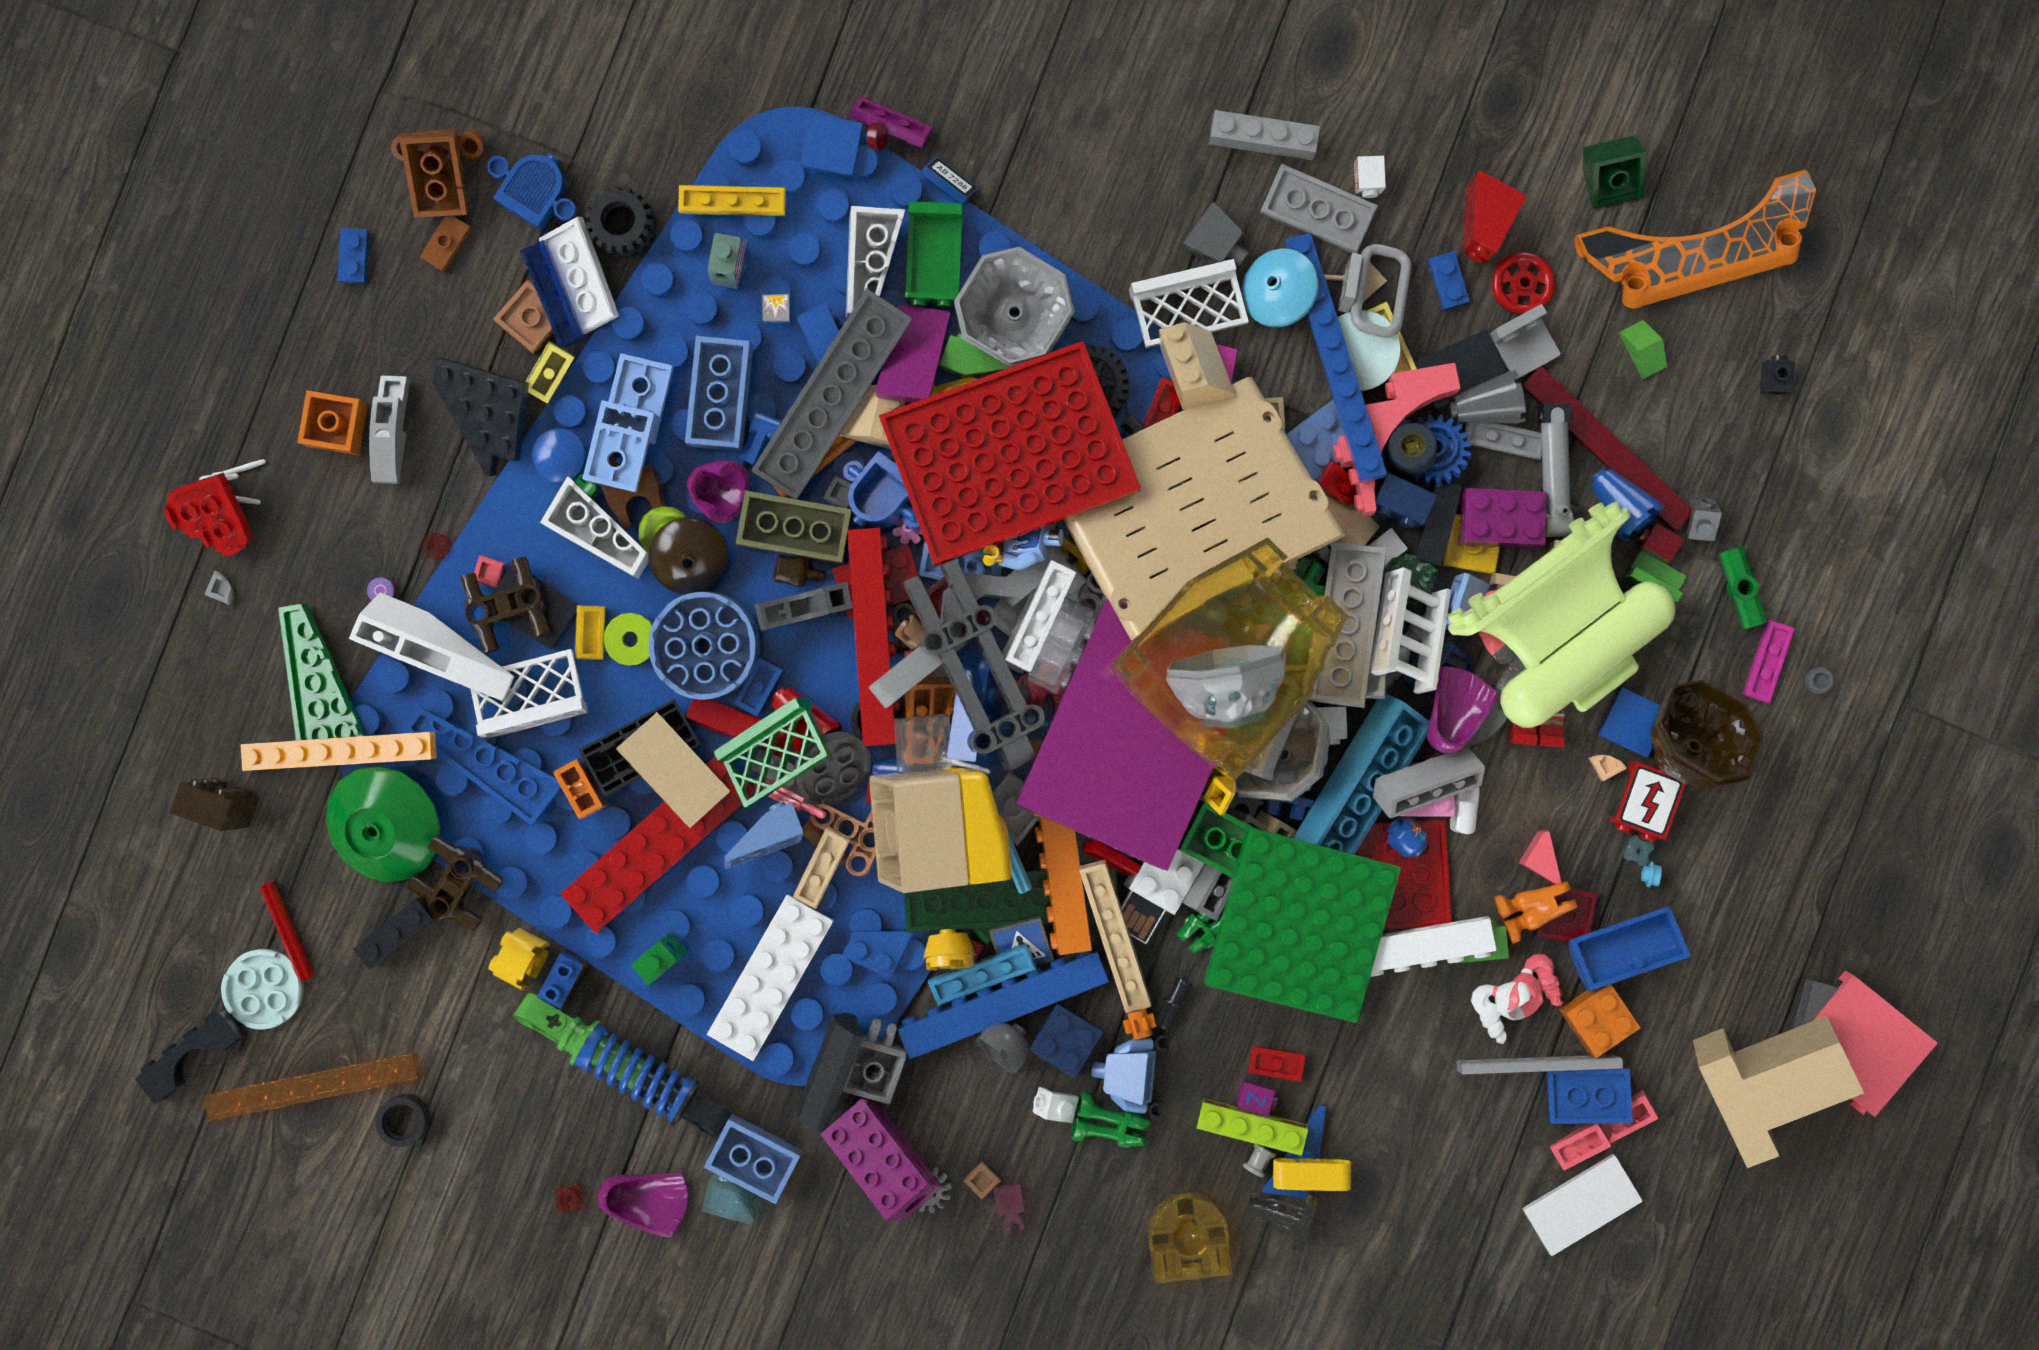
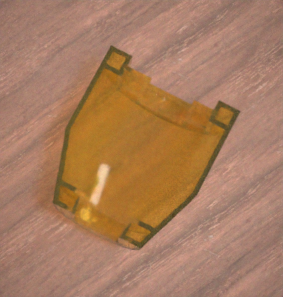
M1268 537L1187 580L1110 664L1114 675L1150 714L1205 762L1233 780H1236L1311 698L1316 680L1325 667L1324 662L1331 647H1334L1348 616L1329 596H1318L1284 563L1288 556ZM1243 645L1283 646L1284 653H1287L1285 675L1273 704L1265 711L1232 722L1194 717L1184 708L1181 701L1176 698L1165 679L1166 669L1170 662L1209 650Z

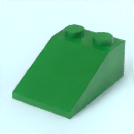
M1199 800L1178 850L1233 878L1247 826H1252L1227 813L1220 815L1207 802Z

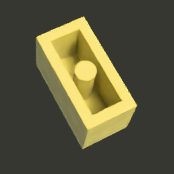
M549 341L525 381L529 383L528 393L548 403L573 361L574 356Z

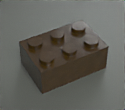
M212 777L211 780L207 778H202L201 780L191 779V782H180L170 814L219 831L249 828L260 797L251 795L252 790L245 787L226 786L227 781Z

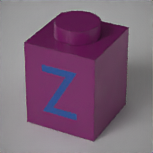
M1241 1079L1235 1105L1237 1109L1268 1117L1270 1110H1275L1278 1095H1274L1275 1090L1271 1086Z

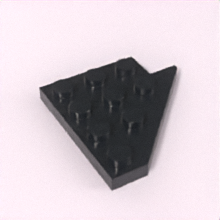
M436 358L433 385L485 475H496L498 457L513 462L520 460L529 383L447 358Z

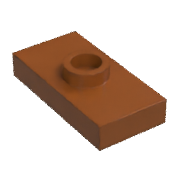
M445 216L420 255V258L445 272L472 228L454 216Z

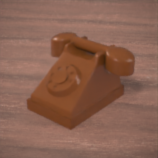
M454 127L444 130L420 129L414 133L403 132L396 136L391 144V151L397 159L404 161L414 217L468 214L462 155L466 158L475 159L482 154L486 147V141L481 132L476 129H466L459 137L458 129Z

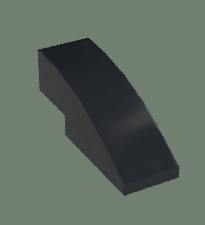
M1441 480L1440 486L1437 487L1434 482L1430 492L1436 494L1437 497L1425 524L1421 526L1414 561L1440 568L1455 519L1462 489L1461 485L1448 484L1446 481Z

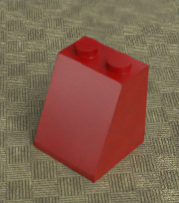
M1480 170L1466 188L1463 251L1468 254L1467 256L1477 263H1482V261L1487 263L1497 253L1527 195Z

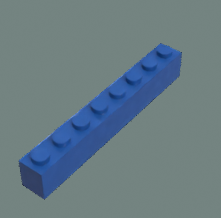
M1097 950L1075 953L1076 957L1067 961L1065 957L1054 960L1050 963L1051 967L1041 970L1040 967H1037L1036 970L1026 973L1024 978L1017 980L1014 977L1001 982V987L993 990L991 986L976 992L977 996L967 999L966 996L951 1001L952 1006L942 1009L941 1005L933 1007L926 1011V1016L921 1018L913 1015L901 1021L903 1025H900L897 1030L908 1058L912 1059L984 1031L992 1025L1005 1023L1109 982Z

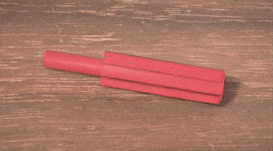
M766 778V781H765L766 783H769V784L775 783V782H773V781H771V780H769V779ZM754 783V788L757 790L758 784ZM785 787L779 788L768 796L778 802H785V805L792 803L794 809L798 812H801L803 809L821 819L826 816L825 811L807 803L802 795Z

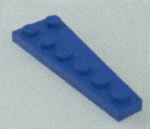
M419 708L404 728L408 733L435 732L436 754L531 826L537 822L562 789L556 777L424 708Z

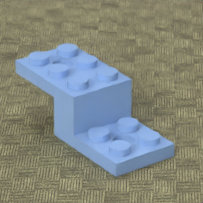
M620 353L609 402L601 401L583 480L637 493L649 443H656L674 369L672 365ZM639 379H645L648 383V388L643 393H637L634 390V384ZM616 452L621 453L623 456L622 464L618 467H612L609 463L610 456Z

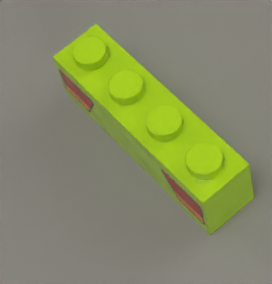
M1204 1098L1196 1129L1302 1156L1308 1124L1273 1115L1266 1117L1237 1109L1233 1105Z

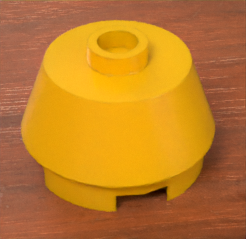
M956 929L940 930V934L929 936L923 959L926 960V970H938L937 967L950 970L964 969L974 966V956H976V953L967 933H956Z

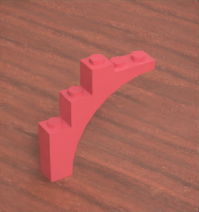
M1455 363L1393 373L1388 383L1385 384L1387 398L1392 400L1365 405L1380 453L1389 436L1401 422L1415 411L1434 401L1457 394L1460 390V384ZM1345 435L1339 436L1336 445H1333V454L1335 461L1340 462V467H1352V469H1349V479L1351 485L1356 487L1357 495H1354L1356 511L1361 512L1362 518L1373 516L1376 512L1375 480L1359 483Z

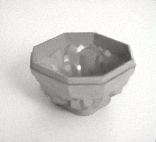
M1021 247L982 255L954 301L963 339L1009 367L1050 353L1075 312L1066 274ZM1011 309H1018L1020 314L1017 317H1012L1009 312Z
M1276 695L1275 701L1267 710L1253 714L1249 726L1273 733L1288 696ZM1305 696L1275 766L1272 781L1227 766L1236 775V793L1239 797L1292 802L1299 795L1310 790L1311 786L1323 776V768L1328 761L1327 753L1331 742L1330 730L1327 721L1307 696ZM1247 730L1242 743L1265 751L1270 737Z

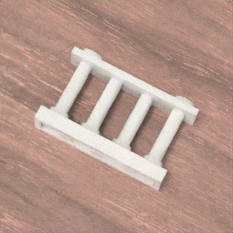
M1052 560L1050 561L1039 586L1029 593L1003 649L1002 655L1010 669L1023 674L1024 670L1031 672L1074 579L1075 571Z
M1403 567L1385 573L1370 673L1379 676L1397 670L1416 679L1414 692L1420 694L1436 690L1451 590L1444 589L1428 594L1410 585L1412 571ZM1408 596L1427 605L1425 618L1406 610ZM1404 621L1423 629L1421 643L1402 634ZM1400 645L1420 654L1418 668L1398 659Z

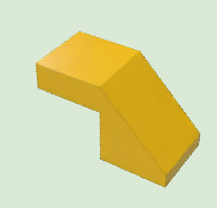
M1216 759L1205 785L1208 790L1203 799L1220 815H1224L1236 793V775L1225 764Z

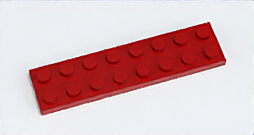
M716 756L706 766L730 792L698 822L689 828L664 801L560 893L595 934L742 805V801L724 762L718 761ZM748 782L746 792L749 798L756 793V789Z

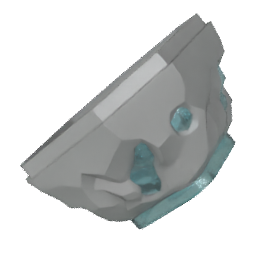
M1243 645L1209 650L1170 662L1166 669L1165 679L1176 698L1181 701L1184 708L1191 715L1201 720L1202 726L1237 727L1269 715L1268 708L1275 701L1278 688L1284 679L1287 653H1284L1283 646Z

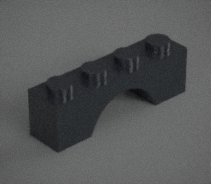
M215 1010L203 1019L205 1021L203 1026L199 1029L195 1026L182 1036L185 1040L179 1045L173 1043L161 1052L163 1055L161 1059L157 1062L153 1059L140 1069L142 1074L136 1077L135 1080L154 1104L165 1100L185 1084L183 1067L186 1058L193 1050L201 1048L220 1054L229 1050L248 1035L231 1013L229 1014L227 1010L222 1012Z

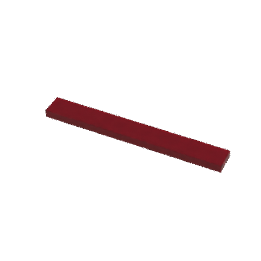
M1542 366L1522 384V388L1540 405L1571 403V422H1568V432L1608 470L1613 469L1660 501L1665 508L1664 510H1658L1660 514L1657 517L1673 532L1677 531L1691 516L1692 509Z

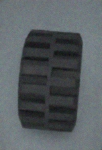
M614 186L612 191L608 187L603 189L605 194L600 196L597 193L594 196L596 201L594 203L590 201L588 204L590 212L585 213V218L588 220V223H585L586 229L590 232V237L601 250H604L610 256L613 254L617 258H623V255H626L628 258L634 257L633 253L635 252L640 255L644 252L642 248L645 245L647 247L651 245L650 238H655L656 232L654 227H657V222L654 219L655 214L652 208L639 192H633L629 187L625 186V189H622L620 186ZM619 210L634 212L635 222L629 232L623 235H612L608 232L607 225L612 214Z

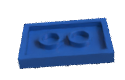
M1630 1069L1547 1071L1549 1124L1633 1123Z

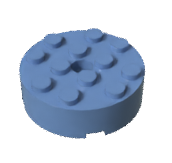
M695 592L674 599L667 604L655 619L649 635L650 660L658 677L673 689L674 692L692 699H713L735 691L747 681L760 656V635L752 615L737 600L717 592ZM701 638L707 639L711 645L706 653L699 649Z

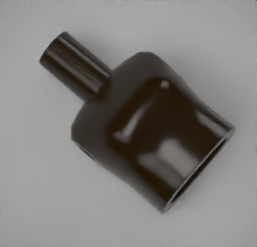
M778 554L773 570V582L804 587L807 579L823 581L825 572L809 568V560L807 558Z

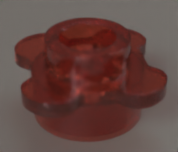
M574 1184L568 1188L559 1186L555 1190L557 1210L564 1213L573 1209L575 1211L582 1209L583 1202L580 1200L582 1189L579 1185ZM568 1196L572 1198L571 1201L567 1200Z

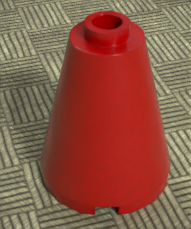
M784 687L773 695L774 701L772 706L776 711L794 698H807L793 688L786 689ZM811 702L813 709L810 712L822 736L833 732H842L843 727L837 720ZM802 718L798 721L795 732L805 735L807 723ZM794 736L792 746L795 752L800 754L804 739Z

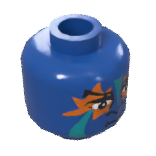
M1405 818L1401 821L1397 819L1387 829L1389 833L1387 838L1388 844L1405 858L1417 857L1427 846L1426 831L1410 818Z

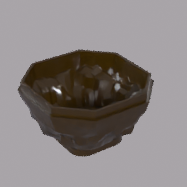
M1703 680L1669 686L1650 726V737L1653 741L1651 745L1655 751L1654 761L1657 767L1682 783L1699 790L1705 787L1715 788L1749 780L1764 738L1746 704Z

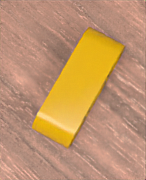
M1276 1158L1273 1161V1187L1282 1190L1348 1191L1351 1190V1161L1342 1159Z

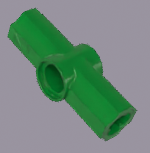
M1743 546L1719 553L1718 555L1728 583L1726 587L1727 593L1733 599L1742 629L1766 623L1767 621L1757 593L1759 589L1758 582L1752 577ZM1740 581L1744 582L1747 586V591L1744 595L1738 590Z

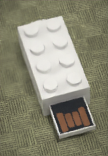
M1201 794L1199 800L1205 801L1203 799L1205 794ZM1178 849L1168 871L1161 870L1138 859L1136 863L1141 865L1138 873L1129 875L1124 883L1130 889V892L1121 908L1129 933L1132 937L1145 944L1148 942L1165 911L1175 915L1204 865L1201 861Z

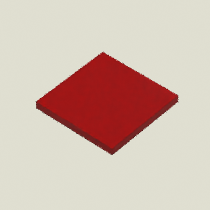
M1445 819L1415 821L1426 831V840L1428 841L1426 848L1417 857L1405 858L1388 844L1387 838L1389 833L1387 829L1392 822L1373 823L1356 851L1355 855L1401 867L1384 929L1418 928L1452 922Z

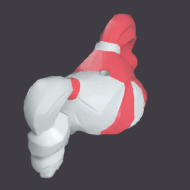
M1533 954L1526 960L1521 973L1512 982L1501 986L1488 984L1478 986L1472 992L1471 1003L1480 1015L1482 1027L1488 1029L1490 1038H1496L1497 1043L1504 1044L1506 1033L1504 1025L1500 1020L1501 1015L1511 1020H1520L1530 1016L1543 1003L1542 991L1545 992L1547 999H1550L1552 1005L1561 1006L1563 1004L1561 1000L1563 993L1559 988L1558 977L1554 976L1552 959L1545 954ZM1533 972L1537 974L1538 979L1533 976ZM1490 995L1495 997V1003L1489 1001Z

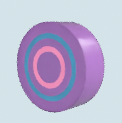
M379 577L369 583L367 594L371 601L379 593L394 598L396 587L391 580Z

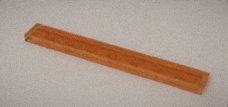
M415 1052L209 1093L203 1096L209 1122L417 1080L420 1077Z

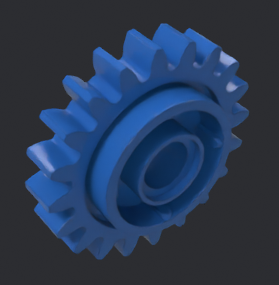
M1431 414L1428 415L1427 422L1418 417L1417 423L1428 427L1434 433L1437 440V448L1441 451L1437 453L1433 466L1427 472L1415 476V482L1417 483L1421 478H1425V485L1428 486L1431 480H1435L1438 487L1443 478L1450 484L1451 475L1459 478L1461 474L1460 469L1466 470L1468 465L1466 461L1471 459V453L1468 451L1471 450L1472 443L1465 442L1468 440L1469 434L1468 432L1461 433L1462 424L1453 427V418H1450L1446 423L1443 422L1442 414L1439 415L1437 421L1433 420ZM1409 442L1403 445L1402 452L1405 456L1417 457L1422 454L1423 446L1417 442Z

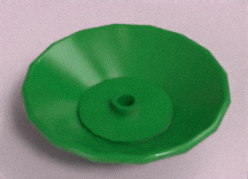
M381 766L356 769L338 782L328 799L326 825L331 843L343 861L364 877L386 883L409 880L426 869L436 854L428 849L432 839L437 834L440 835L441 829L435 804L423 787L403 772ZM372 827L377 831V834L372 831Z

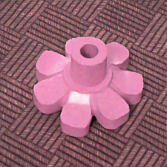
M902 518L895 523L898 527L893 529V534L895 537L901 536L900 542L903 545L909 544L910 539L914 544H918L921 541L919 534H922L921 529H907Z

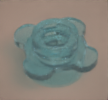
M1631 836L1623 852V857L1627 861L1633 860L1638 862L1640 866H1646L1649 863L1648 856L1654 850V845L1651 841L1644 842L1638 836ZM1638 848L1641 850L1640 853L1636 852Z

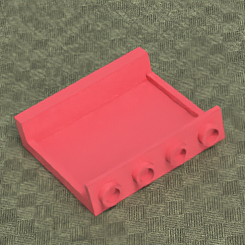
M1844 971L1838 978L1843 983L1814 1020L1824 1016L1828 1017L1864 1094L1851 1098L1853 1101L1850 1105L1863 1115L1868 1112L1876 1117L1936 1046L1937 1042L1857 977Z

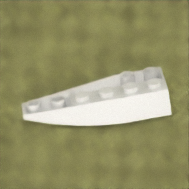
M379 593L359 614L349 639L501 701L505 700L514 679L512 674L431 613L383 593Z

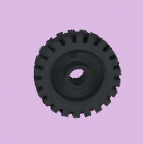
M1085 344L1114 417L1123 407L1129 392V377L1126 367L1120 358L1108 348H1102L1100 345L1092 346L1091 344Z

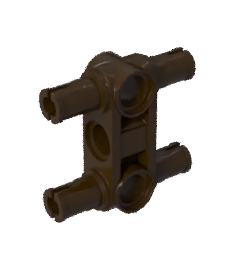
M526 556L511 560L518 581L516 586L487 596L482 595L476 573L460 577L467 598L464 604L466 608L465 617L470 622L472 630L478 633L484 654L500 650L493 627L495 624L509 619L528 615L536 638L551 633L544 610H546L545 593L541 589L539 581L536 578L533 579ZM530 590H534L537 596L532 604H528L525 600V596ZM482 606L485 609V616L483 619L477 620L474 614L475 610Z
M437 834L428 845V849L447 860L448 864L435 887L416 874L411 878L406 888L426 900L425 903L433 917L437 919H455L474 932L481 924L483 917L464 906L463 902L474 881L477 880L492 889L493 892H497L504 883L505 878L486 866L483 855L478 849L474 847H456Z

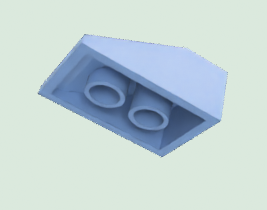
M780 802L769 807L770 811L766 812L724 856L725 870L800 843L803 837V830L793 804L785 805V802Z

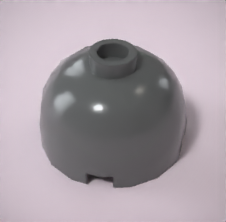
M1006 1022L992 1025L976 1038L985 1053L989 1051L994 1057L992 1060L1012 1074H1016L1028 1059L1029 1044L1024 1038L1026 1032L1016 1023L1012 1026Z

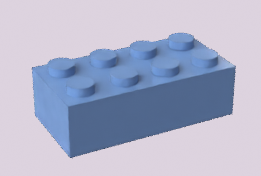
M696 336L685 443L688 446L743 451L753 345L750 341Z

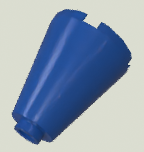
M1603 468L1592 477L1593 484L1591 488L1600 503H1603L1606 507L1613 502H1617L1620 508H1627L1630 512L1629 519L1616 532L1623 542L1631 539L1629 534L1634 530L1637 533L1641 532L1645 526L1647 527L1660 514L1658 510H1664L1665 508L1660 501L1613 469L1606 471Z

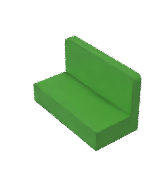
M1639 551L1624 578L1636 585L1643 582L1659 584L1669 591L1674 603H1677L1683 594L1679 589L1686 576L1646 552Z

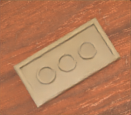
M655 713L616 748L689 828L730 792L658 713Z

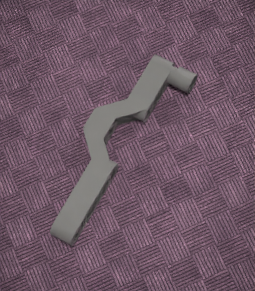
M1049 546L1046 560L1036 562L1022 571L1013 570L1006 577L975 573L964 575L976 601L981 597L1005 599L1010 607L1014 606L1039 586L1051 560L1076 572L1068 589V595L1087 582V579L1075 564L1070 566L1066 561L1069 556L1061 546ZM950 587L943 592L940 618L942 624L962 614ZM955 623L952 626V634L957 638L962 637V625L959 623ZM932 635L927 639V644L930 649L936 650L940 645V641L937 636ZM967 641L954 646L955 652L966 645ZM919 646L868 688L886 709L942 663L937 654L927 655Z

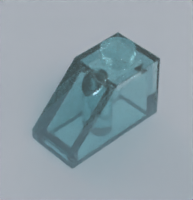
M712 1175L701 1211L753 1225L757 1213L743 1188L719 1175Z

